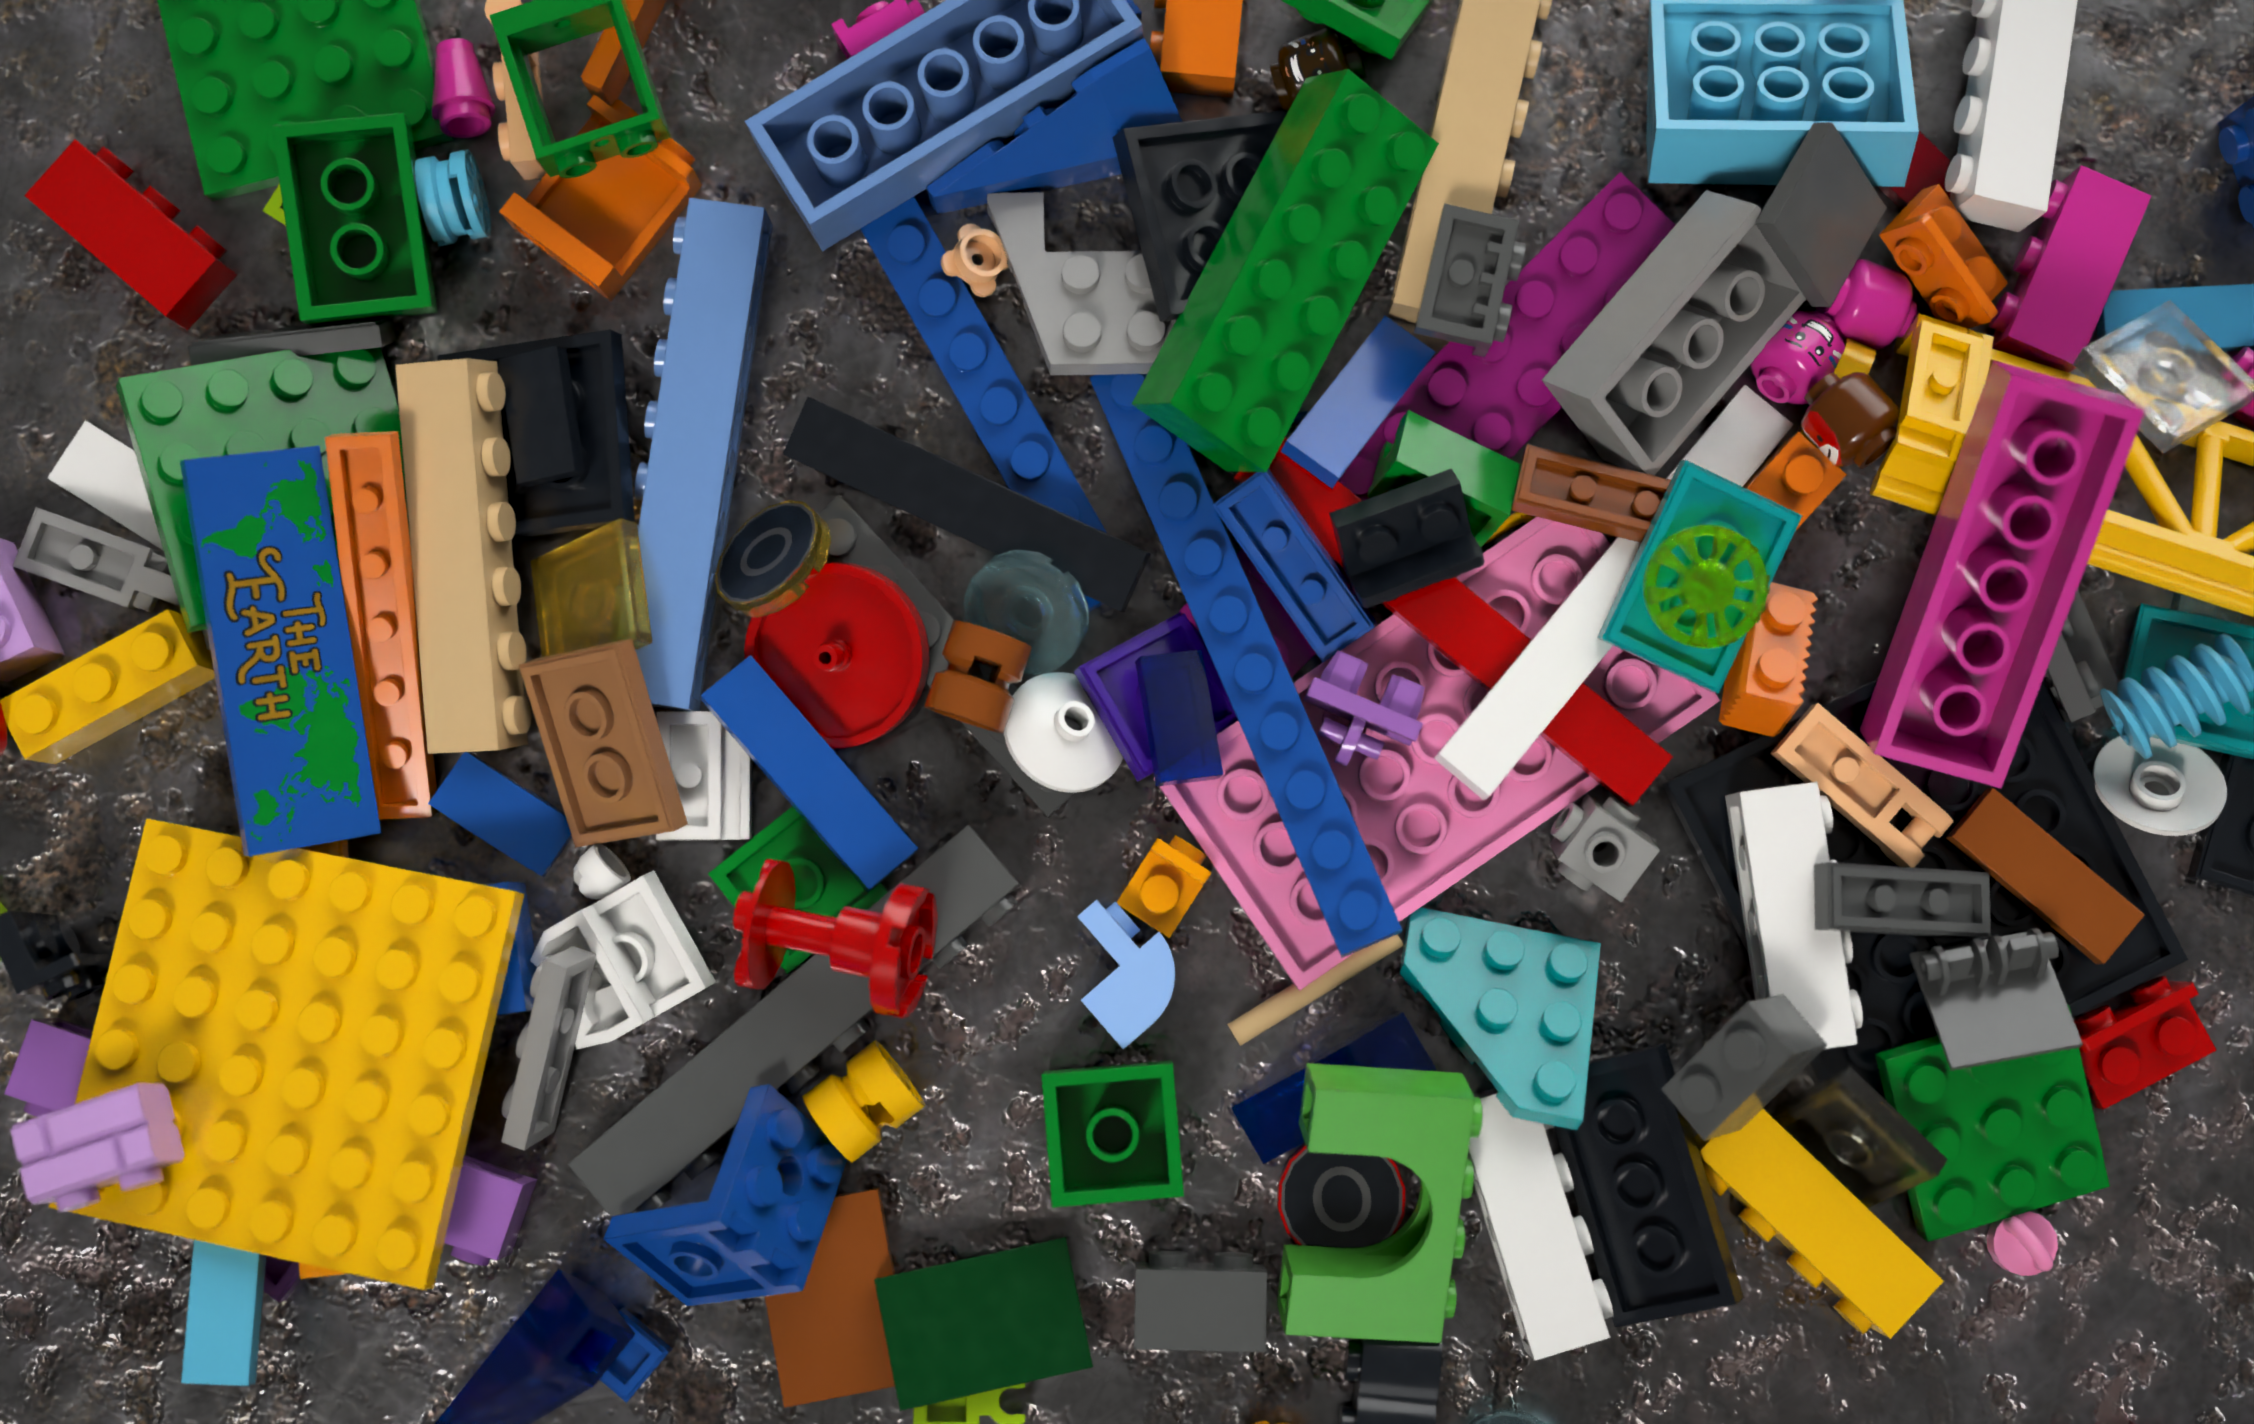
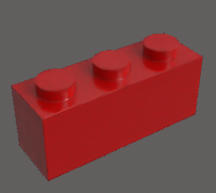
M74 139L24 196L164 316L188 331L237 276L234 271L220 260L227 250L198 225L190 233L185 231L173 220L181 210L151 185L143 193L138 191L127 181L135 171L104 145L94 154L78 140Z

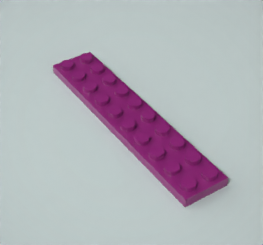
M1619 172L1520 271L1518 280H1511L1505 286L1502 303L1511 304L1512 311L1503 343L1493 340L1485 357L1472 355L1473 346L1450 341L1427 363L1399 403L1340 478L1339 482L1362 501L1369 499L1367 495L1369 487L1373 483L1381 450L1386 441L1394 444L1400 420L1408 410L1512 459L1562 408L1542 382L1544 376L1676 224L1622 172ZM1241 549L1236 555L1292 679L1316 653L1244 550ZM1341 571L1345 578L1348 580L1346 574L1343 571ZM1186 603L1179 610V613H1185L1190 623L1197 629L1198 633L1200 634L1197 625L1194 621V618L1190 612V609Z

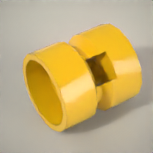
M874 1040L846 1062L847 1074L844 1077L831 1074L802 1096L804 1104L818 1126L837 1150L852 1163L882 1140L881 1128L887 1125L898 1128L926 1106L909 1077L877 1040Z

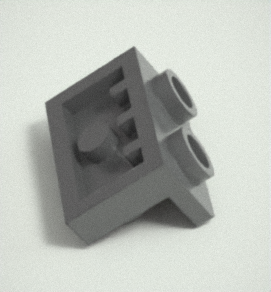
M1444 203L1414 333L1473 346L1472 355L1485 357L1493 340L1503 343L1512 311L1511 304L1502 303L1506 280H1518L1526 249L1525 243L1516 242L1519 220Z
M2078 589L2043 678L2064 722H2074L2096 713L2095 709L2104 706L2100 690L2103 688L2107 689L2117 696V684L2119 682Z

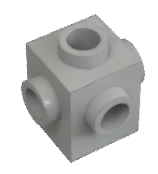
M1586 793L1578 806L1570 803L1563 809L1555 820L1550 832L1554 839L1549 845L1557 859L1561 861L1556 868L1557 871L1585 891H1589L1592 885L1595 884L1620 902L1624 900L1660 850L1648 834L1636 827L1641 817L1611 796L1602 804Z

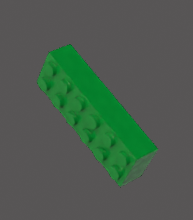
M1349 69L1307 77L1189 295L1183 313L1178 316L1145 377L1132 405L1227 472H1267L1439 143Z

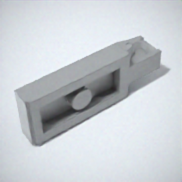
M38 507L35 508L13 567L136 611L142 609L153 613L158 598L180 606L172 578L168 575L169 567L166 557L161 556V552Z

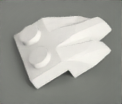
M654 870L543 931L530 959L538 968L545 959L572 946L596 954L575 1045L577 1049L611 1042L716 983Z

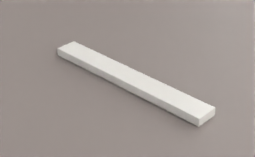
M1744 385L1680 461H1690L1743 487L1794 424L1747 385ZM1678 464L1670 472L1666 479H1672ZM1617 537L1434 757L1438 763L1482 800H1486L1494 792L1613 646L1597 637L1641 545L1640 542Z

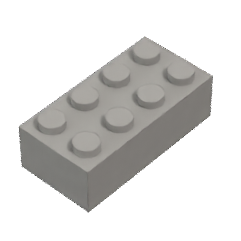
M1706 190L1542 379V382L1602 460L1622 468L1655 476L1760 354L1767 342L1784 326L1806 300L1797 284L1755 225L1762 212L1758 205Z

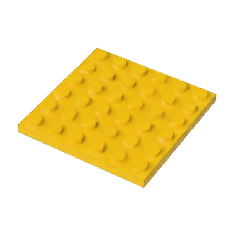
M146 818L75 1104L137 1083L164 1084L169 1091L175 1115L173 1123L178 1127L185 1157L182 1162L161 1168L164 1180L135 1190L122 1191L119 1182L98 1189L101 1198L100 1202L67 1212L417 1289H433L525 894L299 848L248 857L244 856L242 840L239 836ZM49 1203L48 1208L58 1210L56 1203Z

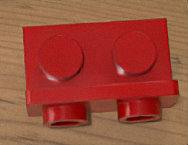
M2166 976L2156 977L2133 988L2129 992L2133 1000L2112 1011L2109 1005L2101 1006L2080 1015L2074 1020L2083 1043L2079 1050L2090 1099L2095 1108L2106 1109L2217 1051L2189 1000L2199 994L2193 982L2168 981Z

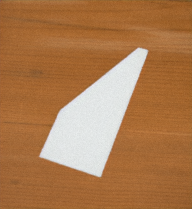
M85 420L47 478L163 550L135 451Z

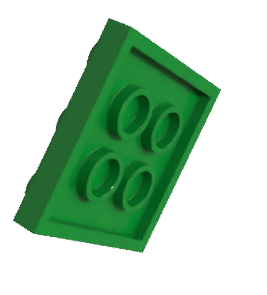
M1938 1035L1875 1054L1917 1234L1925 1241H1934L2110 1187L2079 1047L1952 1071L1948 1065Z

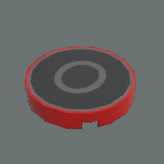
M1305 1143L1288 1159L1278 1180L1277 1209L1287 1234L1297 1245L1360 1248L1382 1242L1398 1231L1405 1215L1406 1188L1397 1164L1392 1159L1379 1156L1308 1152Z

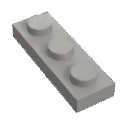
M572 946L545 959L533 975L530 995L535 999L530 1021L523 1028L516 1045V1056L521 1058L516 1080L509 1088L502 1105V1115L507 1118L501 1140L502 1143L525 1151L555 1131L596 959L595 953Z

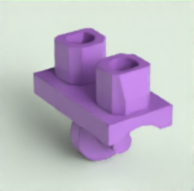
M1337 651L1322 672L1320 679L1313 678L1303 699L1304 702L1350 721L1347 727L1325 717L1318 732L1319 736L1340 744L1334 762L1346 767L1354 751L1373 759H1378L1385 742L1362 733L1364 727L1408 746L1411 745L1412 741L1415 742L1423 725L1422 722L1416 719L1420 712L1425 687L1406 678L1392 675L1380 703L1377 704L1356 695L1369 664L1347 653Z

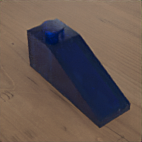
M1396 1010L1307 1062L1313 1064L1423 1071L1436 1070L1405 1014ZM1306 1063L1231 1107L1263 1164L1305 1142L1299 1126Z

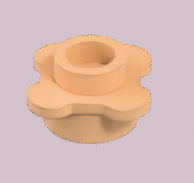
M965 224L957 232L958 242L953 250L946 251L941 257V267L946 275L950 277L958 276L968 283L976 296L987 297L996 290L995 279L998 274L1008 268L1007 257L1000 237L996 233L987 229H981L976 224ZM972 256H978L982 261L981 265L974 264Z

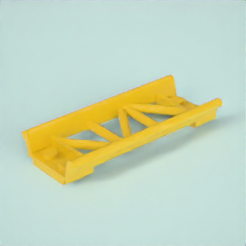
M1920 313L1907 329L1905 335L1897 338L1894 352L1907 356L1909 359L1896 437L1873 479L1870 495L1937 516L1993 360L2120 394L2145 410L2138 430L2196 448L2191 517L2189 522L2139 436L2136 434L2124 466L2159 526L2107 510L2087 564L2254 617V556L2249 555L2254 552V521L2223 540L2217 538L2223 457L2254 467V431L1992 349L1993 336Z

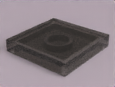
M1851 1067L1840 1071L1778 1105L1771 1115L1867 1208L1938 1176L1948 1161L1939 1150Z

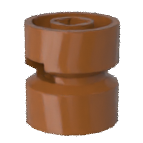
M953 620L942 652L949 665L947 670L935 673L924 707L957 721L1004 734L1015 701L1008 689L1011 684L1022 681L1033 649L1032 646L982 626ZM973 662L992 668L989 682L968 675Z

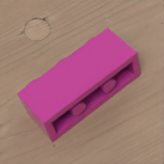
M2083 165L2078 167L2063 181L2060 182L2055 179L2051 183L2048 209L2042 215L2044 220L2036 237H2028L2014 262L2013 271L2020 273L2012 294L2006 292L2000 298L1996 305L1998 313L1989 322V327L1996 330L1993 336L1992 349L2068 373L2078 368L2152 196Z

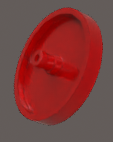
M844 562L825 563L795 571L784 584L765 595L759 602L751 617L745 638L744 659L751 655L831 748H848L865 744L884 736L896 728L917 704L928 675V638L924 623L914 603L888 577L878 571L858 564Z

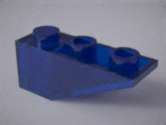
M558 1269L435 1424H531L594 1387L634 1337L635 1333L603 1291Z

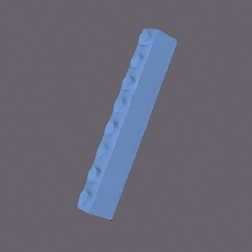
M689 197L686 217L678 216L674 227L673 251L674 254L680 255L677 278L669 277L664 291V314L671 316L668 338L659 339L655 350L654 374L657 377H661L658 401L650 400L646 410L644 432L646 438L652 439L649 462H641L636 474L635 498L642 501L639 525L632 524L628 530L625 558L626 562L633 563L629 588L621 587L615 613L617 625H623L621 640L630 638L633 640L652 707L655 709L677 712L700 711L701 694L719 585L717 574L724 552L773 227L764 207Z

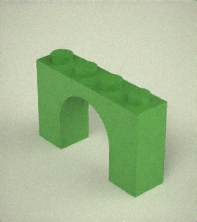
M1306 1063L1299 1126L1308 1152L1379 1156L1398 1161L1410 1168L1420 1178V1194L1416 1208L1406 1224L1394 1235L1377 1244L1360 1248L1284 1244L1277 1307L1285 1335L1441 1343L1444 1319L1453 1318L1456 1309V1285L1454 1279L1450 1277L1453 1259H1461L1464 1252L1465 1228L1463 1220L1459 1219L1461 1199H1469L1473 1190V1163L1467 1157L1470 1137L1478 1138L1481 1132V1100L1478 1097H1474L1463 1073Z

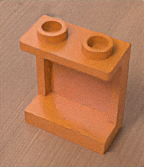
M594 94L586 104L591 111V117L577 135L638 116L639 114L619 99H616L610 106ZM668 138L660 143L657 142L658 147L646 155L624 158L620 154L596 162L597 167L593 171L579 177L562 178L560 175L550 177L546 173L526 199L514 192L499 212L513 229L611 302L688 205L689 197L693 198L703 185L691 167L696 159L672 138Z

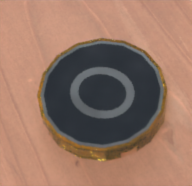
M786 500L766 507L749 518L731 537L719 557L715 573L717 593L736 611L740 610L746 616L761 617L784 609L805 593L809 586L804 580L809 576L812 569L814 568L820 573L824 567L831 544L828 524L802 501Z

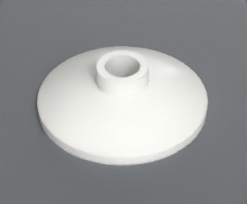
M1066 672L1040 674L1026 681L1014 693L1012 697L1015 701L1004 731V737L1012 758L1027 776L1049 789L1066 793H1077L1100 786L1115 773L1123 760V756L1075 674ZM1064 716L1076 721L1081 730L1070 728L1066 724Z
M2118 736L2108 742L2098 753L2092 770V777L2095 780V790L2098 797L2115 816L2137 829L2165 836L2193 834L2213 824L2224 808L2227 799V786L2224 776L2212 758L2198 747L2177 743L2176 746L2169 748L2161 739L2150 737L2153 756L2145 760L2132 746H2128L2121 736Z

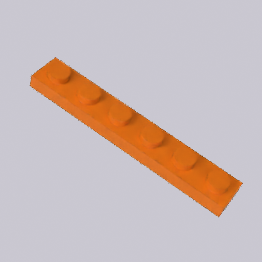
M398 431L332 434L325 437L341 582L379 819L432 818L438 810L428 803L436 793L437 785L433 754H428L412 556Z

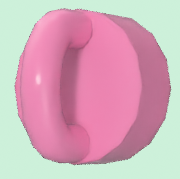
M2028 1211L1992 1222L1986 1236L1987 1249L1993 1261L2006 1271L2021 1276L2037 1275L2042 1271H2049L2053 1267V1261L2058 1249L2057 1234L2051 1223L2040 1214Z

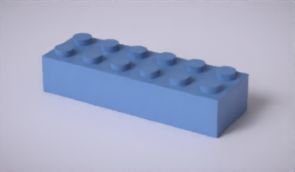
M945 0L745 120V123L760 154L823 252L927 189L926 187L986 143L994 140L1005 142L1013 137L1015 130L1024 122L1022 118L1036 107L1042 106L1044 109H1057L1076 92L1071 82L1091 68L1144 38L1143 25L1126 0Z

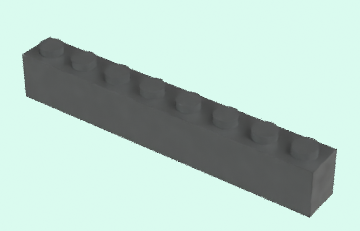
M970 825L962 829L900 882L901 884L930 889L928 892L934 893L937 900L938 920L933 958H922L918 973L932 961L939 969H942L969 946L962 935L982 919L988 927H991L1018 904L1011 894L1021 884ZM898 885L870 907L868 911L883 913L891 893ZM815 954L569 1162L568 1166L611 1218L617 1215L660 1209L672 1198L665 1188L677 1177L685 1172L692 1181L722 1156L715 1145L735 1130L751 1087L770 1084L778 1092L784 1087L792 1096L821 1071L814 1062L833 1045L840 1053H843L871 1029L863 1020L874 1011L870 1003L869 978L833 971L830 966L829 956Z

